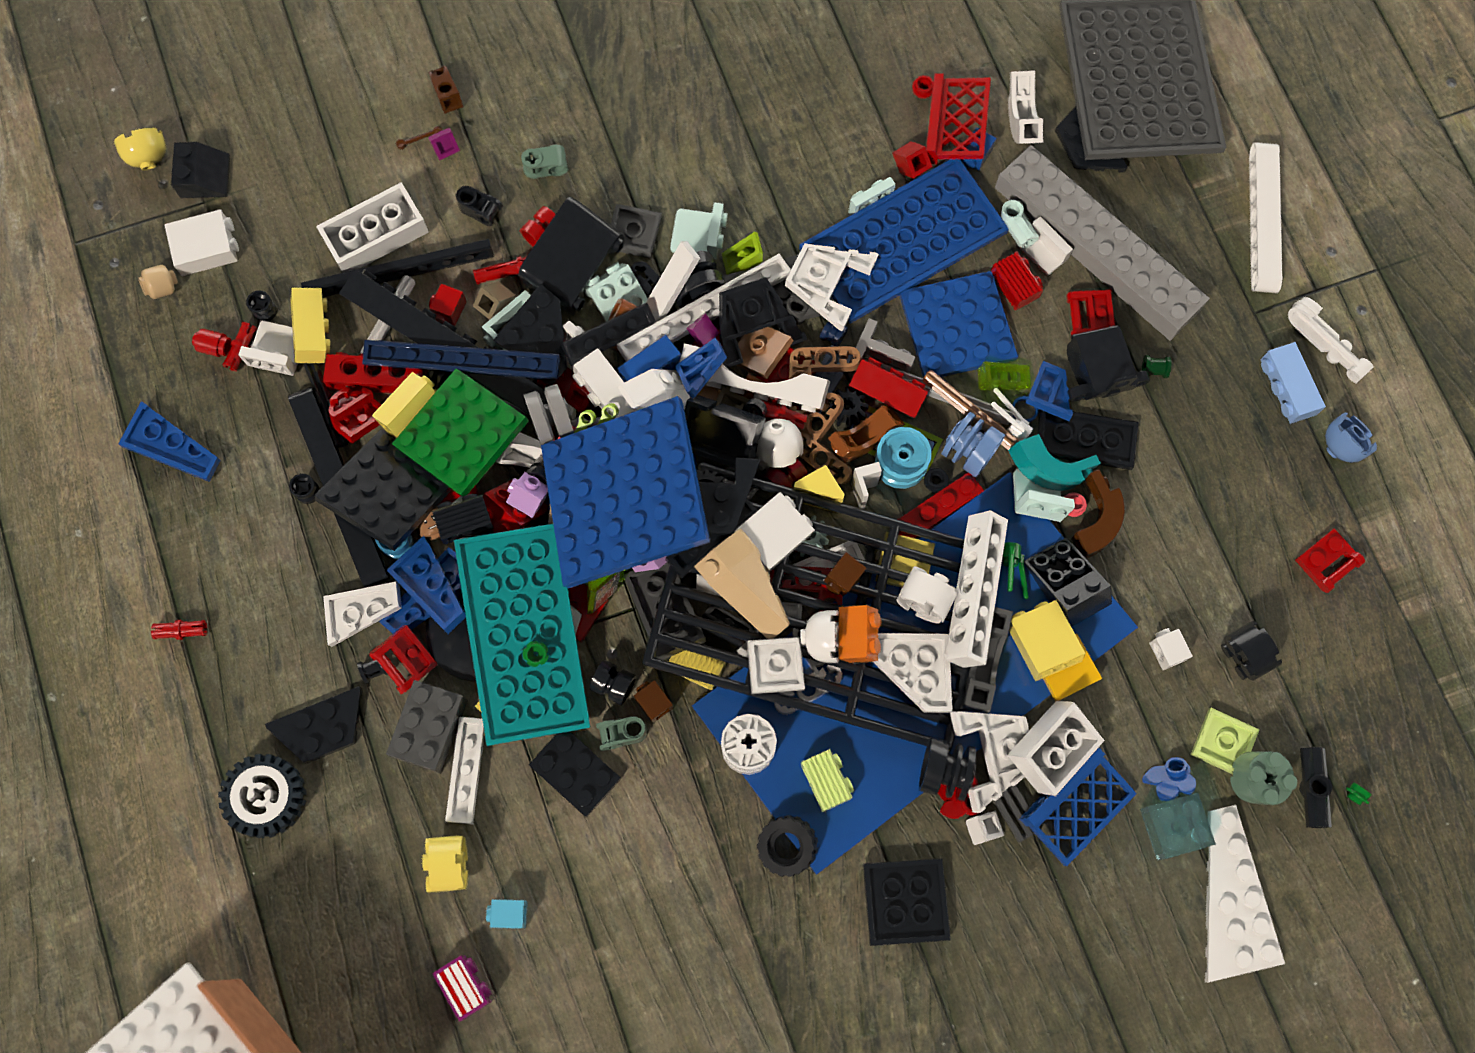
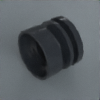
M930 737L922 763L919 791L936 795L943 784L946 785V798H951L956 788V800L965 801L975 777L976 748L968 746L963 757L962 744L958 743L953 754L949 753L948 740Z

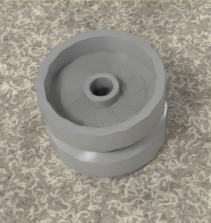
M558 384L545 387L544 393L548 403L544 405L537 391L524 395L541 445L555 440L551 429L553 426H556L561 438L574 433L570 421L572 417L565 398H562Z

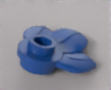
M1179 757L1169 759L1165 766L1152 767L1142 778L1143 783L1156 786L1157 797L1161 801L1173 800L1180 792L1192 794L1196 788V780L1190 774V766L1184 759Z

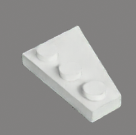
M391 582L323 596L328 646L333 647L401 609L399 583Z

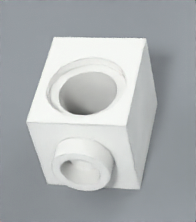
M1169 628L1156 633V638L1149 643L1162 670L1178 665L1193 657L1179 629L1170 632Z

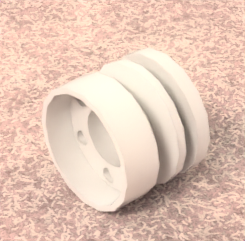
M745 714L737 716L727 724L722 733L721 750L724 760L731 769L741 774L751 775L761 772L769 766L774 758L777 742L775 731L768 721L758 715ZM746 737H751V741L756 742V744H752V749H746V745L741 744V742H745Z

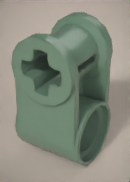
M561 145L528 149L522 154L523 171L528 178L560 176L568 171L565 149Z
M638 717L608 720L596 724V728L600 730L602 742L600 750H611L639 743L648 734L646 724ZM633 724L641 725V732L637 736H630L628 733L629 727Z

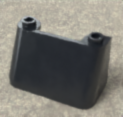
M570 196L561 205L522 263L518 276L525 286L532 291H535L542 284L560 300L561 309L574 316L576 311L579 312L585 304L584 288L607 254L619 253L625 244V236L584 204Z

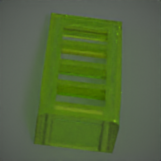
M985 361L978 368L979 390H994V388L999 390H1029L1031 388L1029 365ZM1017 372H1020L1021 382H1017ZM1008 373H1010L1011 381H1008Z

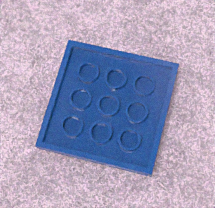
M992 271L907 289L899 295L923 377L930 370L940 377H945L1017 360L1018 355Z

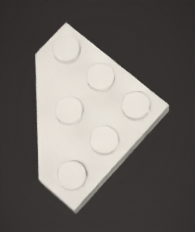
M878 633L881 650L878 654V661L872 662L924 713L952 712L950 661L945 660L949 634Z

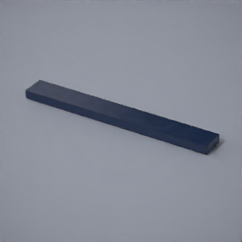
M364 340L362 364L453 372L457 368L462 373L558 380L560 355Z

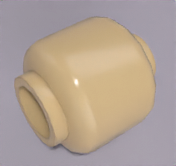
M164 265L144 269L141 272V277L138 278L144 295H149L152 299L173 294L175 290L174 285L178 284L174 271H168Z

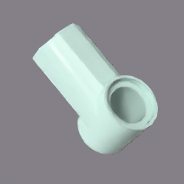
M1009 200L1002 207L1001 218L1009 228L1010 234L1020 249H1027L1038 241L1039 235L1023 213V205L1019 201Z

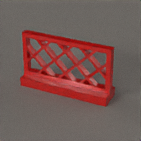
M944 73L934 74L926 146L931 164H938V159H984L991 78L944 79ZM976 86H985V90L979 95L972 91ZM949 87H960L962 90L954 96L949 92ZM968 94L973 99L964 105L959 99ZM955 103L960 109L952 115L947 111V108ZM979 103L983 109L974 114L970 108ZM966 113L971 118L962 124L957 118ZM953 122L958 128L949 134L945 127ZM977 122L981 129L973 134L968 127ZM964 132L969 138L960 143L955 137ZM950 141L956 146L952 151H942L943 147ZM973 141L980 146L979 151H969L966 147Z

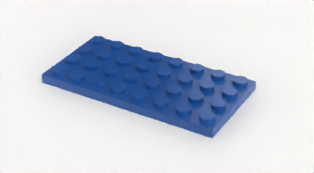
M950 159L801 243L799 249L801 251L804 244L835 247L837 251L848 252L851 249L858 250V253L869 254L870 252L879 254L870 275L846 266L832 294V298L836 303L852 309L848 319L849 324L896 298L903 291L917 286L1007 234L1009 228L961 160Z

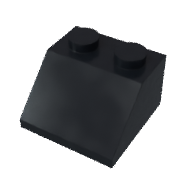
M174 142L171 186L180 198L227 197L230 154L199 142Z

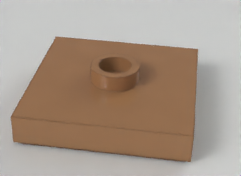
M770 327L743 335L738 342V346L744 363L736 366L767 379L793 343V339L791 336Z

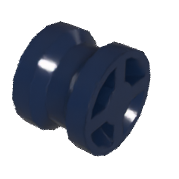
M828 321L819 339L831 342V345L838 347L843 341L848 327L845 326L843 331H841Z

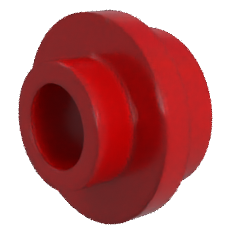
M922 75L915 79L912 85L914 95L923 99L931 97L934 83L932 78Z

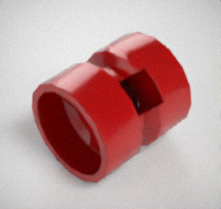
M542 206L533 215L534 221L529 220L520 229L521 235L532 247H534L555 213L548 207Z

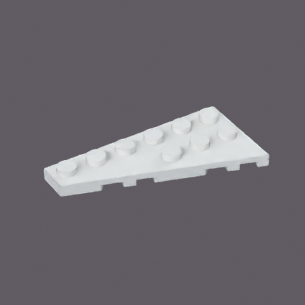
M1233 805L1208 811L1207 844H1209V861H1207L1208 886L1206 891L1207 947L1205 957H1207V972H1205V982L1285 964L1237 807Z

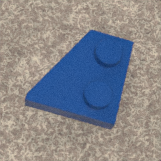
M716 338L675 365L681 381L692 399L697 396L727 358Z
M1043 361L1026 404L1070 421L1073 410H1070L1066 370Z

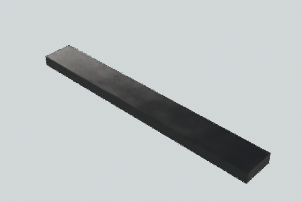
M485 239L357 270L361 273L364 269L377 277L375 281L382 284L402 279L404 275L412 277L493 258L494 253L490 240ZM353 270L301 282V287L322 288V298L339 294Z

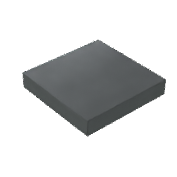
M616 204L611 225L625 236V244L620 252L652 258L662 213Z

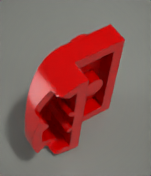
M345 388L331 397L328 409L331 423L334 429L349 442L354 443L380 426L372 415L381 404L374 399L371 390L362 388V391H351L350 388Z

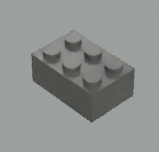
M414 680L386 755L441 774L458 729L459 717H462L468 700L462 695Z

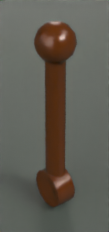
M436 126L432 131L405 141L399 139L396 142V146L400 150L405 149L406 145L442 131V128Z

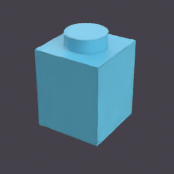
M492 900L491 905L487 906L486 921L490 922L491 928L526 929L527 901Z

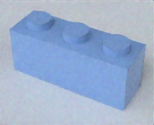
M1296 342L1269 350L1262 357V370L1268 375L1271 381V389L1278 397L1282 413L1288 418L1290 424L1316 416L1326 407Z

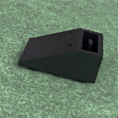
M1067 537L1024 561L1048 602L1057 600L1071 627L1112 604L1111 585Z

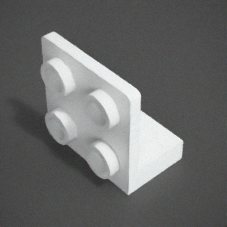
M261 321L251 348L241 346L239 356L247 366L294 376L298 363H294L292 327Z

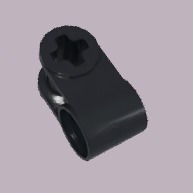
M462 186L456 192L459 210L464 215L472 217L486 226L493 225L495 215L498 210L503 208L500 200L471 186ZM465 199H473L468 203L463 202Z

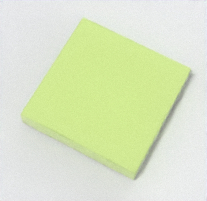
M1211 707L1208 709L1191 755L1233 774L1234 768H1232L1234 761L1241 754L1252 751L1260 729Z

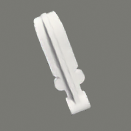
M1304 297L1295 302L1288 312L1291 324L1321 352H1328L1326 358L1330 363L1336 364L1339 362L1347 369V377L1352 382L1357 383L1373 368L1372 363L1365 358L1358 359L1351 352L1352 344L1348 340H1339V334L1318 316L1323 308L1314 300Z

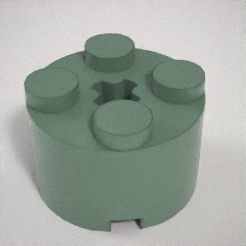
M1245 752L1238 756L1232 765L1234 770L1233 777H1230L1231 786L1235 794L1246 802L1277 805L1284 802L1290 796L1292 790L1297 787V778L1294 776L1291 764L1279 752Z

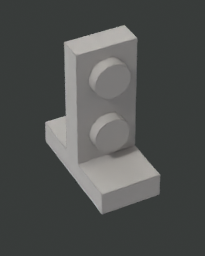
M869 318L856 346V349L860 352L861 360L864 356L872 357L886 365L910 373L916 356L911 355L905 349L893 348L883 340L872 339L878 322Z

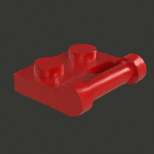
M1111 290L1073 291L1066 294L1067 303H1070L1073 329L1071 335L1115 326ZM1081 301L1086 302L1089 329H1082L1079 305Z
M1335 528L1295 559L1299 566L1325 593L1335 588L1334 585L1355 567L1359 568L1365 563L1364 557L1359 552H1356ZM1344 555L1347 561L1332 574L1325 577L1321 573L1340 556Z
M403 625L369 653L373 661L377 660L397 685L396 689L400 694L408 691L412 687L414 680L419 681L438 665L407 625ZM391 649L411 674L407 679L401 675L385 655L388 650Z

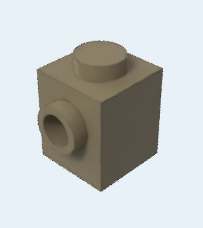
M498 281L481 287L473 307L490 320L512 302L516 295Z

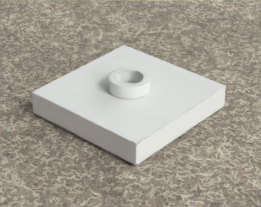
M800 637L747 641L752 694L800 691L805 689Z

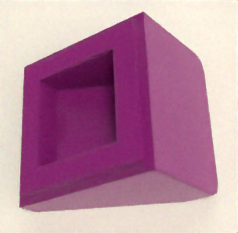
M706 313L686 328L700 348L719 334Z

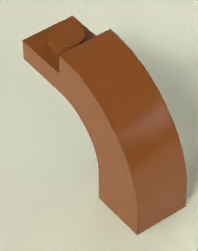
M881 406L861 424L848 431L834 432L828 439L831 441L833 451L841 457L844 463H848L875 449L881 438L888 431L903 427L905 424L891 406Z

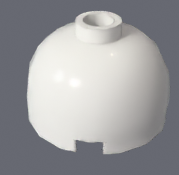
M772 419L764 423L760 439L756 442L758 444L756 458L760 462L761 460L767 462L768 466L773 468L794 464L796 458L803 454V438L798 427L786 419Z
M838 610L820 611L812 615L807 621L806 629H801V645H806L807 652L813 659L819 662L839 663L840 661L838 657H835V652L838 651L839 622H835V616H839Z

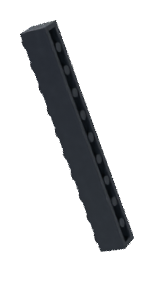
M354 269L339 293L417 344L479 348L475 345L477 343L476 339L466 333L463 337L455 332L457 327L447 321H444L442 324L435 320L437 317L435 313L427 308L421 311L415 307L416 301L406 295L403 298L395 294L397 289L386 282L380 285L375 281L377 277L365 269L362 273ZM464 373L528 415L530 413L524 398L525 394L537 391L540 394L543 405L548 403L544 393L545 387L542 388L536 384L537 378Z

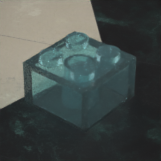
M1198 793L1140 809L1157 860L1216 845Z

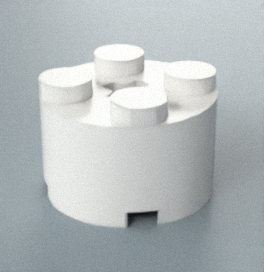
M914 566L899 593L897 602L907 611L911 607L917 612L916 616L933 623H940L941 621L944 622L958 590L948 585L949 579L942 574L935 573L932 576L927 574L925 570Z

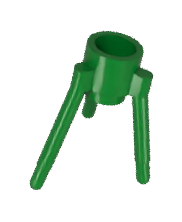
M1013 542L1004 543L1002 562L1003 566L1008 567V591H1013L1014 567L1019 565L1023 597L1028 599L1024 555L1021 554L1022 546Z

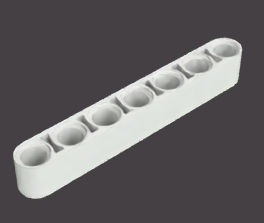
M1253 143L1249 153L1251 289L1255 292L1278 293L1282 285L1279 145Z

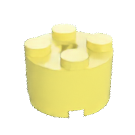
M465 837L426 838V854H423L422 859L423 870L429 873V876L426 877V891L442 892L466 889L468 884V870H466L468 853Z

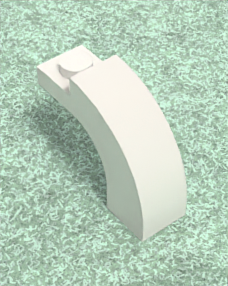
M1035 71L1010 72L1008 110L1013 139L1017 144L1043 143V118H1038L1035 107Z

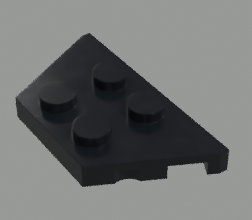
M1076 106L1056 127L1055 132L1074 169H1093L1094 171L1115 169L1123 173L1128 168L1123 158L1085 160Z
M358 686L266 723L265 727L303 763L308 764L356 744V725L359 722L360 711L358 710L360 696L363 693L362 688Z

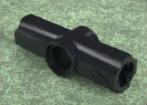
M1301 748L1302 781L1299 790L1304 797L1306 828H1331L1329 795L1332 792V783L1327 776L1325 748ZM1313 781L1316 782L1320 788L1318 794L1315 793L1312 789Z

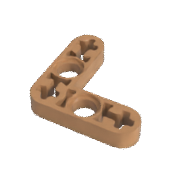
M850 346L797 348L790 355L789 379H793L803 373L813 376V372L855 371L861 362L860 352L855 347ZM828 354L832 356L831 363L827 365H822L819 362V358L822 355ZM837 354H839V357H840V359H839L840 364H837V358H836V355H837ZM812 355H815V365H812ZM848 355H853L852 363H847ZM800 356H804L805 360L800 365L797 360L800 359ZM793 402L792 407L789 406L790 410L807 415L810 413L805 410H797V403Z
M827 393L822 411H825L830 417L828 419L825 415L819 413L821 409H816L815 413L810 412L806 422H804L803 430L800 428L799 430L803 440L807 439L806 445L815 449L810 452L808 449L803 448V454L799 456L817 470L825 465L828 468L832 465L838 469L844 468V478L839 477L837 479L838 473L833 469H829L838 484H846L853 476L852 468L820 442L844 408V401L840 395ZM829 399H830V400L836 399L835 402H834L835 405H836V408H835V409L830 408V409L826 412V410L829 408V404L827 403V401H828ZM816 417H820L823 420V427L819 431H815L812 428V421ZM821 451L825 452L828 457L827 462L822 466L816 462V456Z

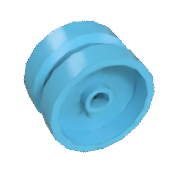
M898 427L888 431L881 438L875 455V463L879 462L882 470L880 479L893 488L907 489L917 485L924 478L931 461V447L928 439L921 432L913 428Z

